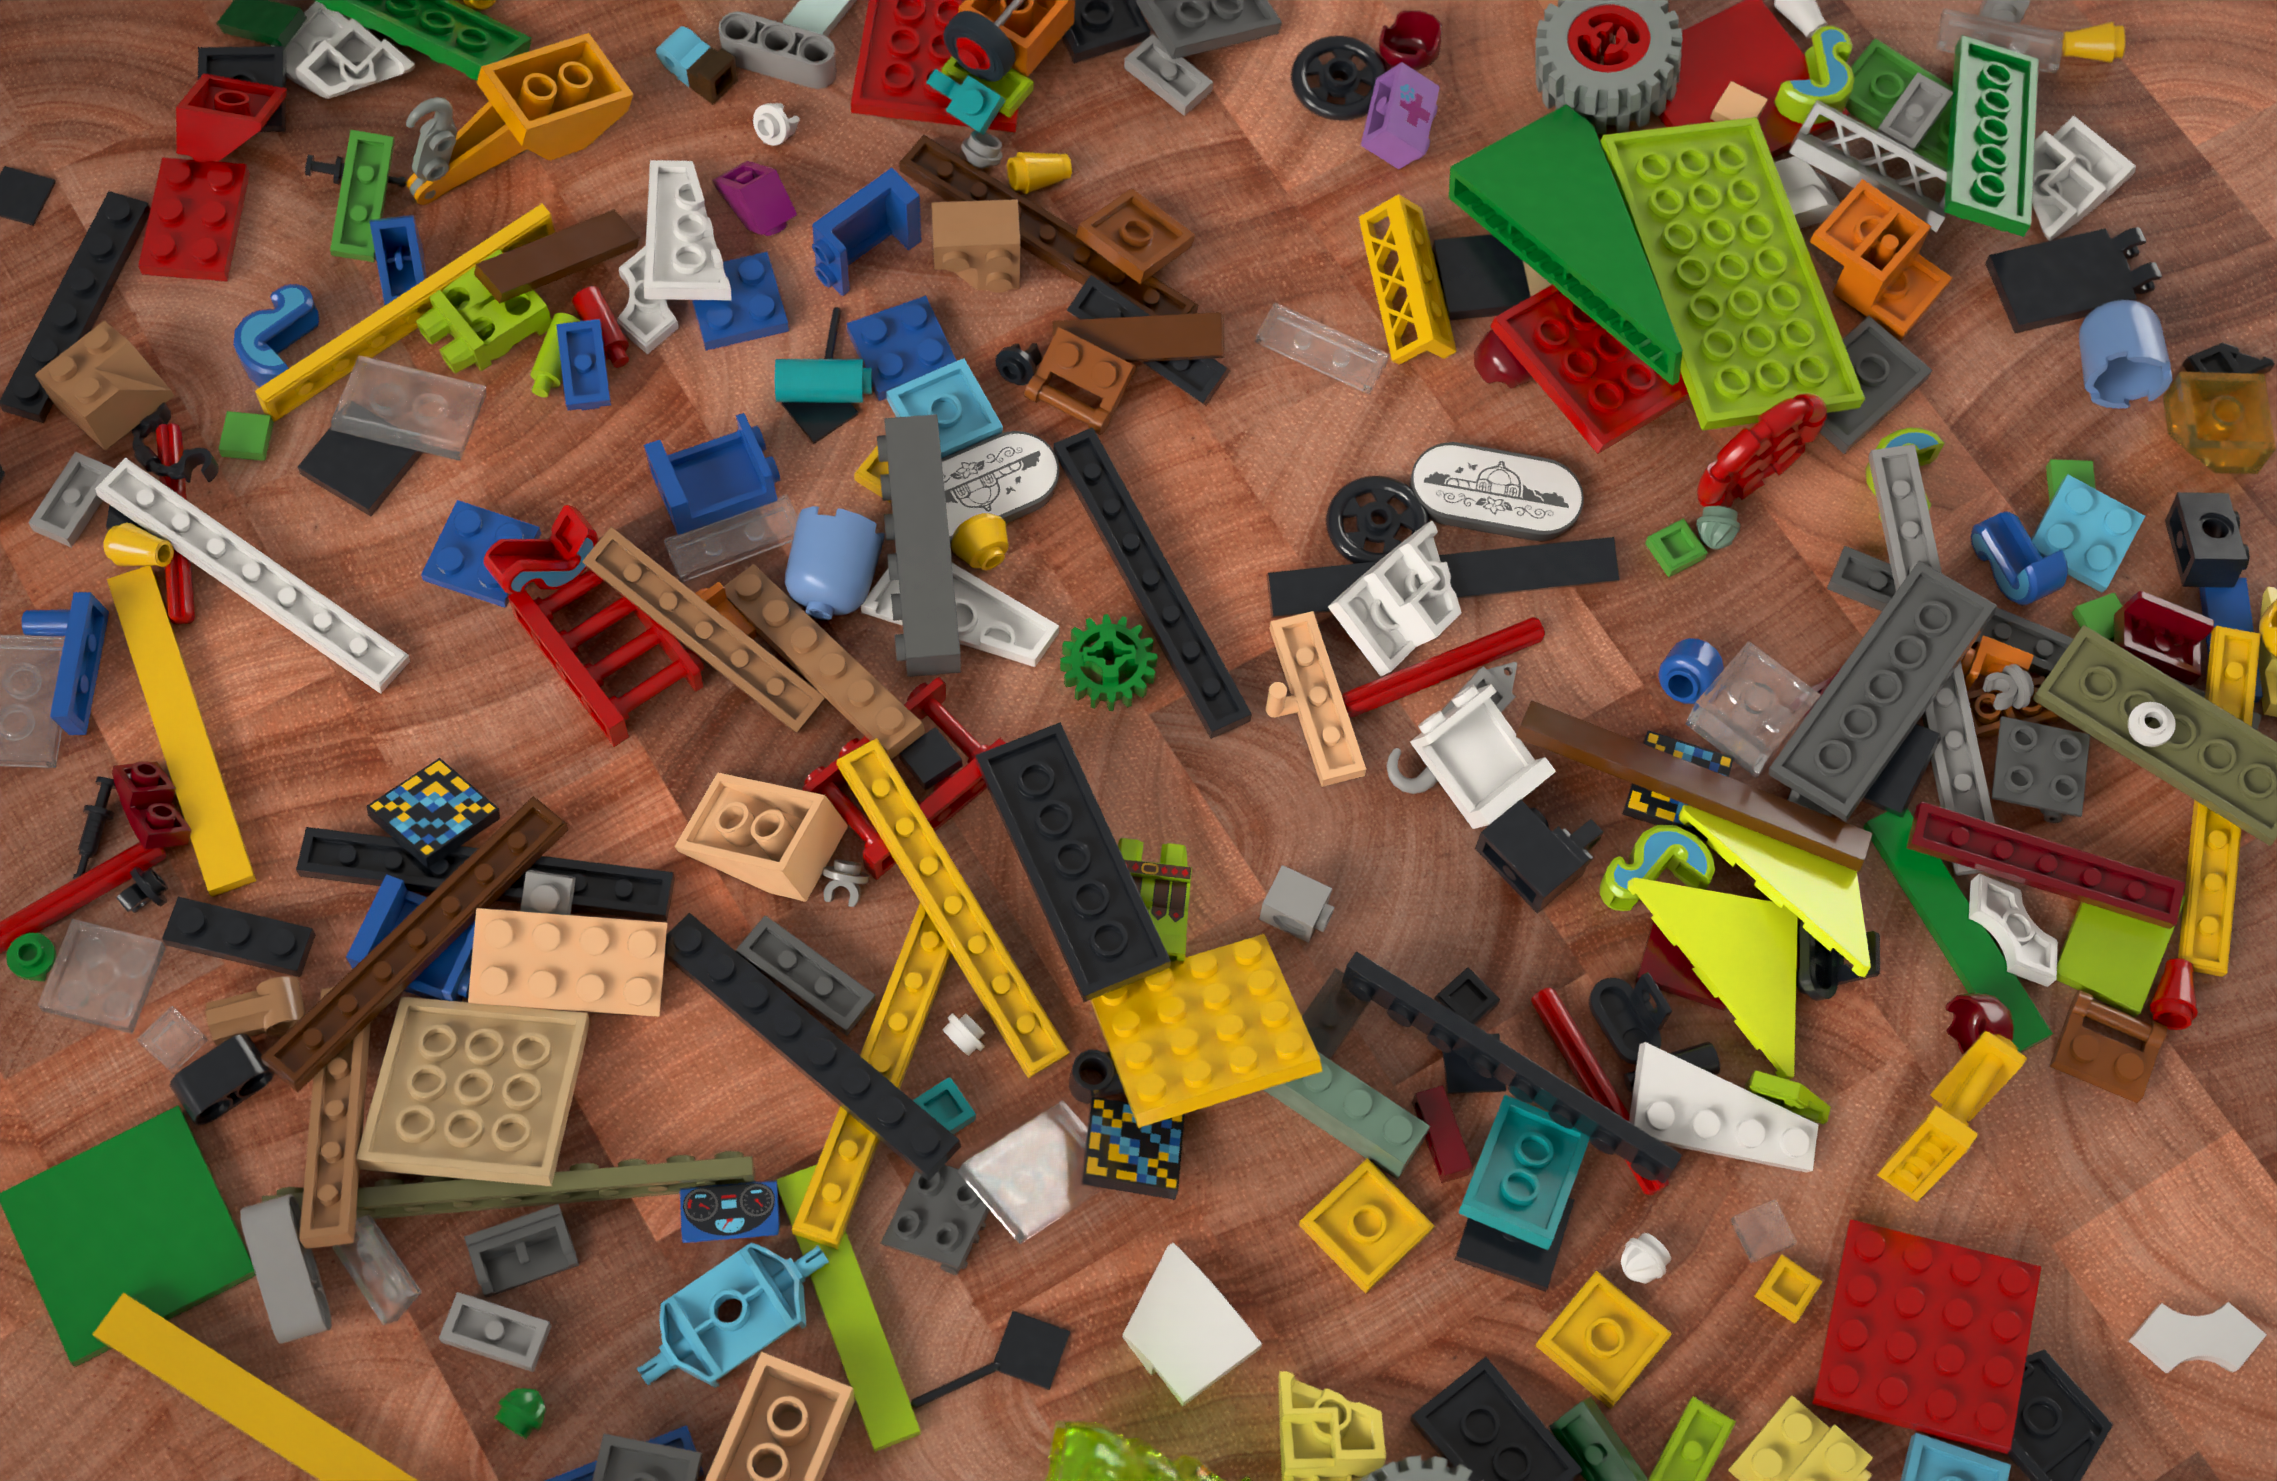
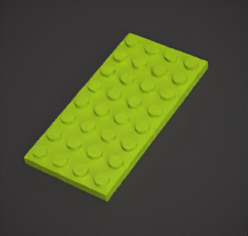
M1757 117L1603 135L1600 144L1682 347L1680 371L1702 431L1759 422L1758 416L1785 399L1794 398L1796 395L1811 393L1821 397L1826 404L1827 413L1860 408L1865 401L1864 394Z

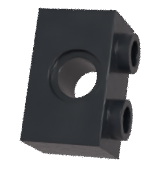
M2177 492L2165 519V524L2182 587L2234 588L2242 570H2246L2248 567L2250 553L2247 544L2242 542L2239 531V513L2233 510L2229 493Z

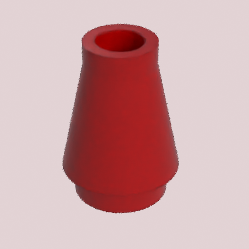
M2178 958L2170 959L2165 963L2164 973L2150 1004L2153 1020L2166 1025L2170 1030L2188 1028L2198 1014L2193 980L2194 966L2191 962Z

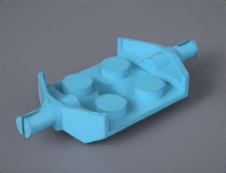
M751 1242L661 1303L659 1319L663 1343L659 1346L661 1353L642 1366L637 1367L638 1372L649 1386L650 1383L669 1370L679 1368L717 1388L720 1386L717 1380L797 1325L802 1329L806 1327L804 1285L802 1283L806 1281L805 1278L830 1262L818 1245L794 1262L791 1258L785 1260L772 1251ZM728 1299L740 1300L742 1302L740 1317L731 1323L719 1321L718 1309L720 1305Z

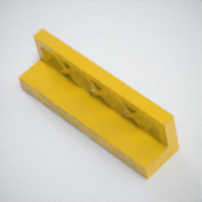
M1398 194L1358 217L1391 359L1400 365L1426 350L1444 359L1456 353L1457 350L1423 210L1420 206ZM1389 216L1390 226L1383 240L1378 239L1374 224ZM1393 250L1398 253L1399 261L1392 276L1385 274L1384 264L1390 251ZM1399 286L1406 288L1408 296L1401 311L1397 312L1393 308L1392 301ZM1408 322L1415 325L1418 339L1403 347L1401 337Z

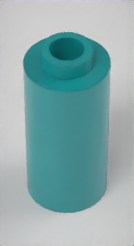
M775 359L776 402L863 403L864 394H872V368H864L863 359Z

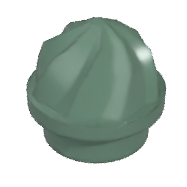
M1721 506L1704 507L1702 517L1698 518L1696 523L1701 541L1715 550L1731 545L1737 533L1740 532L1741 524L1737 522L1738 512Z

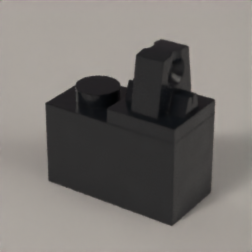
M1520 799L1480 833L1475 850L1538 914L1584 874L1587 865L1594 858L1588 851L1600 841V836L1604 832L1592 819L1572 834L1566 828L1562 830L1559 826L1551 831L1543 814L1535 808H1529Z

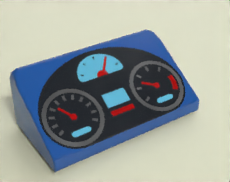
M777 1180L680 1188L683 1243L780 1234Z

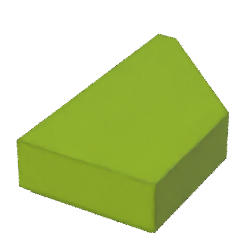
M1755 1070L1745 1084V1090L1810 1121L1823 1125L1828 1121L1831 1107L1801 1083Z

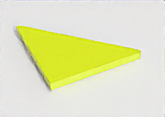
M1683 805L1679 813V820L1684 825H1693L1708 838L1706 844L1731 866L1734 867L1735 864H1738L1756 880L1754 886L1781 909L1785 905L1804 922L1803 928L1830 952L1834 948L1854 965L1852 968L1854 973L1862 977L1867 975L1871 964L1857 871L1692 806Z
M1636 877L1627 882V889L1632 895L1637 894L1653 914L1651 919L1672 945H1677L1693 964L1694 968L1692 970L1715 998L1719 997L1736 1018L1734 1020L1736 1025L1756 1050L1761 1049L1777 1069L1776 1075L1787 1080L1794 1078L1798 917L1785 905L1781 909L1771 901Z

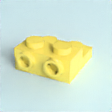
M1791 1395L1731 1465L1728 1471L1739 1481H1868L1872 1474L1865 1467L1873 1457L1834 1424L1829 1428Z

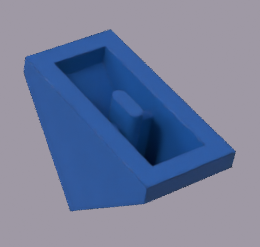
M414 215L370 220L384 305H387L426 279L424 250Z

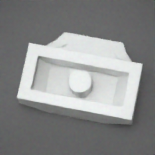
M1796 156L1774 162L1799 228L1824 222L1840 204L1826 178L1817 173L1809 163Z

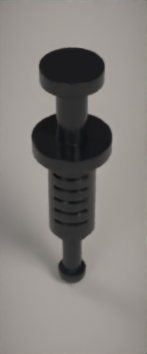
M308 154L305 175L312 176L313 171L334 175L333 183L340 185L345 166L344 158L338 156L335 164L314 161V155ZM389 176L388 183L405 187L407 179L402 176L400 178Z
M98 776L95 783L100 785L95 805H84L83 812L88 814L78 846L81 859L73 880L85 873L89 858H93V855L97 854L106 820H113L115 813L106 809L111 790L116 789L113 779Z

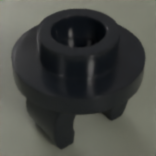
M1015 343L1012 346L1003 348L997 354L995 362L998 371L1006 381L1016 385H1027L1036 374V366L1041 363L1043 357L1037 343H1032L1026 351L1021 350L1019 343Z
M136 866L130 871L136 883L129 886L116 897L127 912L132 910L136 913L150 900L162 907L167 902L163 893L168 890V886L152 868L144 872Z

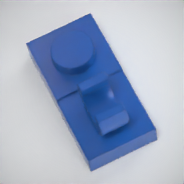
M600 319L556 324L567 411L578 409L584 411L599 409L602 406H610L611 399Z

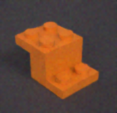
M1864 179L1853 188L1819 226L1810 241L1844 266L1832 293L1866 317L1870 316L1900 341L1946 290L1953 278L1918 254L1932 226Z

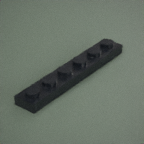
M108 191L0 398V407L3 412L44 424L54 403L35 374L92 330L149 218L151 208L148 202Z

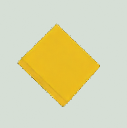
M1368 1158L1299 1222V1226L1365 1294L1432 1232L1435 1227Z
M1596 1271L1537 1341L1535 1346L1611 1409L1672 1333Z

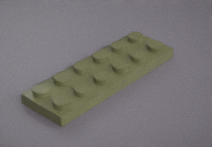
M2083 625L2035 693L2033 700L2271 846L2277 838V742ZM2145 702H2156L2167 707L2175 719V730L2171 738L2163 745L2156 747L2144 746L2135 741L2128 730V718L2135 707ZM2145 718V724L2149 728L2157 729L2160 727V723L2156 718Z

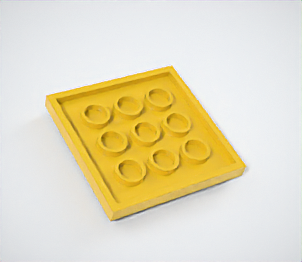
M1265 934L1185 957L1184 961H1172L1168 969L1090 1000L1138 1128L1322 1072L1318 1052Z

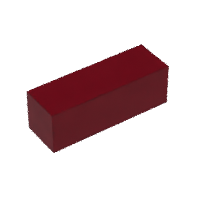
M1441 1085L1415 1093L1412 1104L1417 1118L1430 1126L1425 1140L1441 1183L1468 1176L1473 1166L1444 1086Z

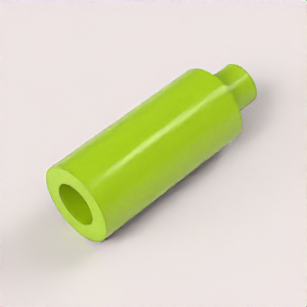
M556 313L530 373L535 381L532 392L539 397H548L551 388L559 387L563 377L556 324L580 321L570 314Z

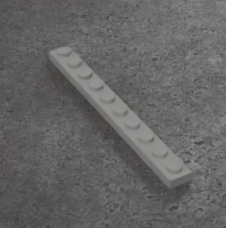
M1915 444L1871 450L1868 459L1895 589L1897 591L1918 561L1923 562L1940 573L1942 571ZM1960 662L1922 715L1924 727L1940 733L1941 737L1931 758L1940 806L1995 824ZM1952 862L1955 876L1983 873L1982 871Z

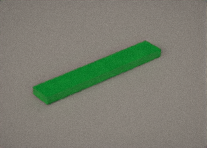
M1907 808L1903 818L1885 812L1867 821L1863 826L1864 830L1873 833L1871 837L1872 843L1967 992L1995 996L2010 1010L2014 1027L2012 1042L2017 1047L2019 1053L2049 1039L2053 1034L2016 975L2007 972L2006 960L1989 933L1982 925L1969 919V902L1942 860L1906 848L1914 818L1909 809Z

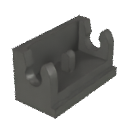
M559 1204L464 1236L479 1285L481 1284L485 1298L580 1266Z

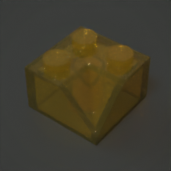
M2179 372L2163 396L2168 435L2214 473L2258 474L2276 450L2265 374Z

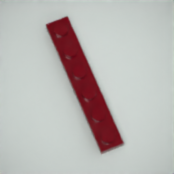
M1920 802L1916 806L1906 847L1907 849L2168 929L2177 925L2186 883L1925 802Z

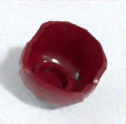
M1420 10L1399 12L1391 27L1388 28L1387 25H1384L1379 38L1381 57L1391 67L1404 63L1416 72L1430 66L1437 60L1440 54L1442 24L1434 15Z
M1493 330L1484 335L1474 351V367L1486 383L1502 382L1512 389L1534 379Z
M1967 993L1955 996L1946 1004L1945 1009L1953 1013V1021L1946 1031L1948 1035L1958 1042L1959 1049L1963 1055L1984 1031L1992 1035H2001L2012 1042L2014 1027L2011 1012L1995 996Z

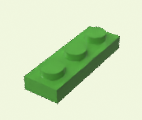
M356 130L350 131L330 248L331 256L375 263L376 255L370 220L382 219L395 144L394 137Z

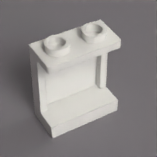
M1472 684L1452 698L1455 706L1444 715L1441 711H1437L1418 725L1422 732L1410 741L1472 829L1490 825L1516 802L1523 799L1556 772L1546 757L1535 760L1523 742L1516 737L1517 734L1490 698L1497 692L1492 684L1479 689Z

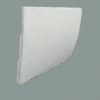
M317 1L304 13L307 17L306 21L285 47L287 52L286 76L310 92L327 99L410 72L415 68V64L386 39L381 42L356 20L351 19L348 21L339 12L331 11Z
M2075 116L2053 136L2044 131L2035 140L2032 205L2044 235L2049 241L2060 236L2078 223L2135 173L2136 166Z
M1433 521L1422 526L1389 552L1328 606L1380 676L1390 673L1417 646L1437 638L1462 613L1457 595L1451 587V575L1447 562H1441L1433 538L1438 531Z
M1174 1243L1169 1245L1163 1254L1122 1335L1152 1376L1157 1372L1182 1406L1186 1405L1252 1356L1262 1346V1343L1225 1297Z

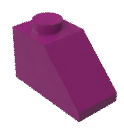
M746 161L712 180L715 188L749 231L771 236L784 230L788 225L786 221L797 216L796 210L776 169Z

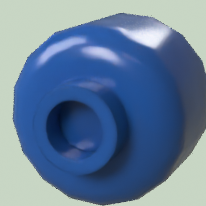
M1698 638L1684 639L1677 642L1662 661L1658 673L1660 685L1673 700L1683 704H1697L1706 700L1721 680L1724 670L1723 660L1717 649L1708 642Z

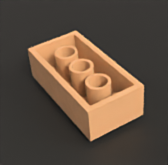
M761 1352L705 1481H822L855 1402L853 1387Z

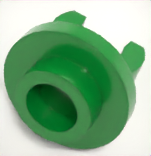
M27 933L15 939L9 946L6 955L7 965L19 978L44 982L46 974L55 964L56 949L46 936L39 933Z

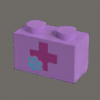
M1404 63L1398 64L1377 77L1361 146L1397 169L1422 158L1430 145L1428 137L1432 120L1438 109L1436 102L1440 86Z

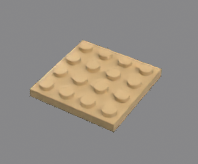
M401 997L356 1157L360 1169L552 1186L590 1025L588 1013Z

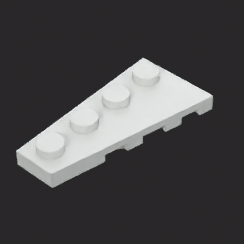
M650 160L644 272L645 299L731 300V287L723 269L722 257L719 249H717L713 227L705 209L704 197L693 161Z
M952 563L959 643L1035 667L1059 634V625ZM889 569L886 570L861 605V613L902 625V620L893 621L891 594L900 592L899 581L889 580Z
M1646 1042L1639 1044L1629 1118L1630 1123L1666 1145L1801 1172L1813 1171L1818 1133L1817 1123Z

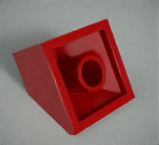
M203 73L176 106V154L191 156L192 159L198 162H219L264 127L286 98L287 88Z

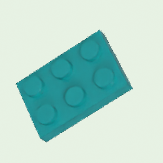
M1504 1094L1458 1213L1549 1250L1590 1137L1574 1127L1567 1129L1560 1126L1549 1117L1547 1111Z

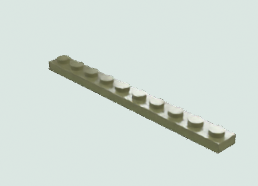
M726 1151L716 1154L714 1156L715 1159L695 1161L693 1156L677 1155L667 1158L666 1163L647 1165V1161L641 1159L623 1160L618 1163V1167L599 1168L597 1164L593 1163L575 1164L570 1166L569 1171L555 1172L552 1186L474 1179L453 1180L452 1177L428 1176L423 1179V1183L404 1184V1181L399 1179H383L376 1181L375 1187L358 1188L356 1221L680 1194V1188L756 1182L755 1167L752 1156L743 1157L741 1152ZM281 1188L276 1191V1195L262 1196V1202L292 1194L302 1213L304 1188Z

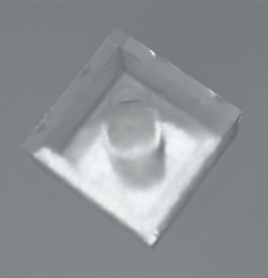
M1748 641L1695 702L1685 724L1725 755L1734 757V762L1757 778L1790 740L1821 695Z

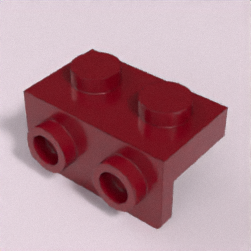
M2143 591L2137 592L2114 614V643L2167 676L2191 685L2201 677L2200 642L2214 629L2213 619Z

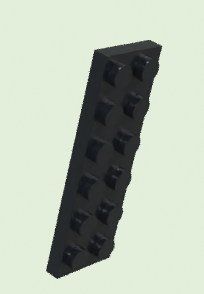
M1061 722L975 755L976 764L1083 1002L1170 968L1171 960Z

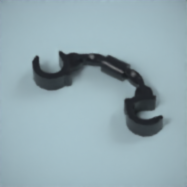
M162 403L153 414L146 416L140 421V424L132 429V434L134 435L132 443L133 450L135 451L134 456L146 471L153 472L158 476L170 477L173 480L184 478L187 483H190L193 469L203 464L201 472L208 482H211L217 476L219 466L211 452L206 448L186 449L183 451V455L178 463L165 466L161 464V460L152 449L144 444V438L149 433L156 432L159 425L169 423L171 412L166 403Z

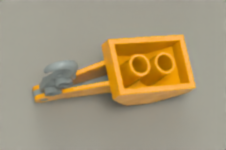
M589 33L482 66L477 84L489 101L458 132L452 118V104L445 98L435 97L427 99L415 107L409 114L406 125L412 128L421 117L430 112H435L434 118L428 120L420 129L421 135L412 164L414 174L408 179L406 187L418 204L426 205L451 189L527 149L549 161L583 150L629 110L634 94Z

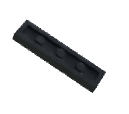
M1092 275L1089 276L1067 308L1068 312L1080 320L1151 316ZM1214 358L1142 362L1205 406H1207L1230 373L1227 367Z

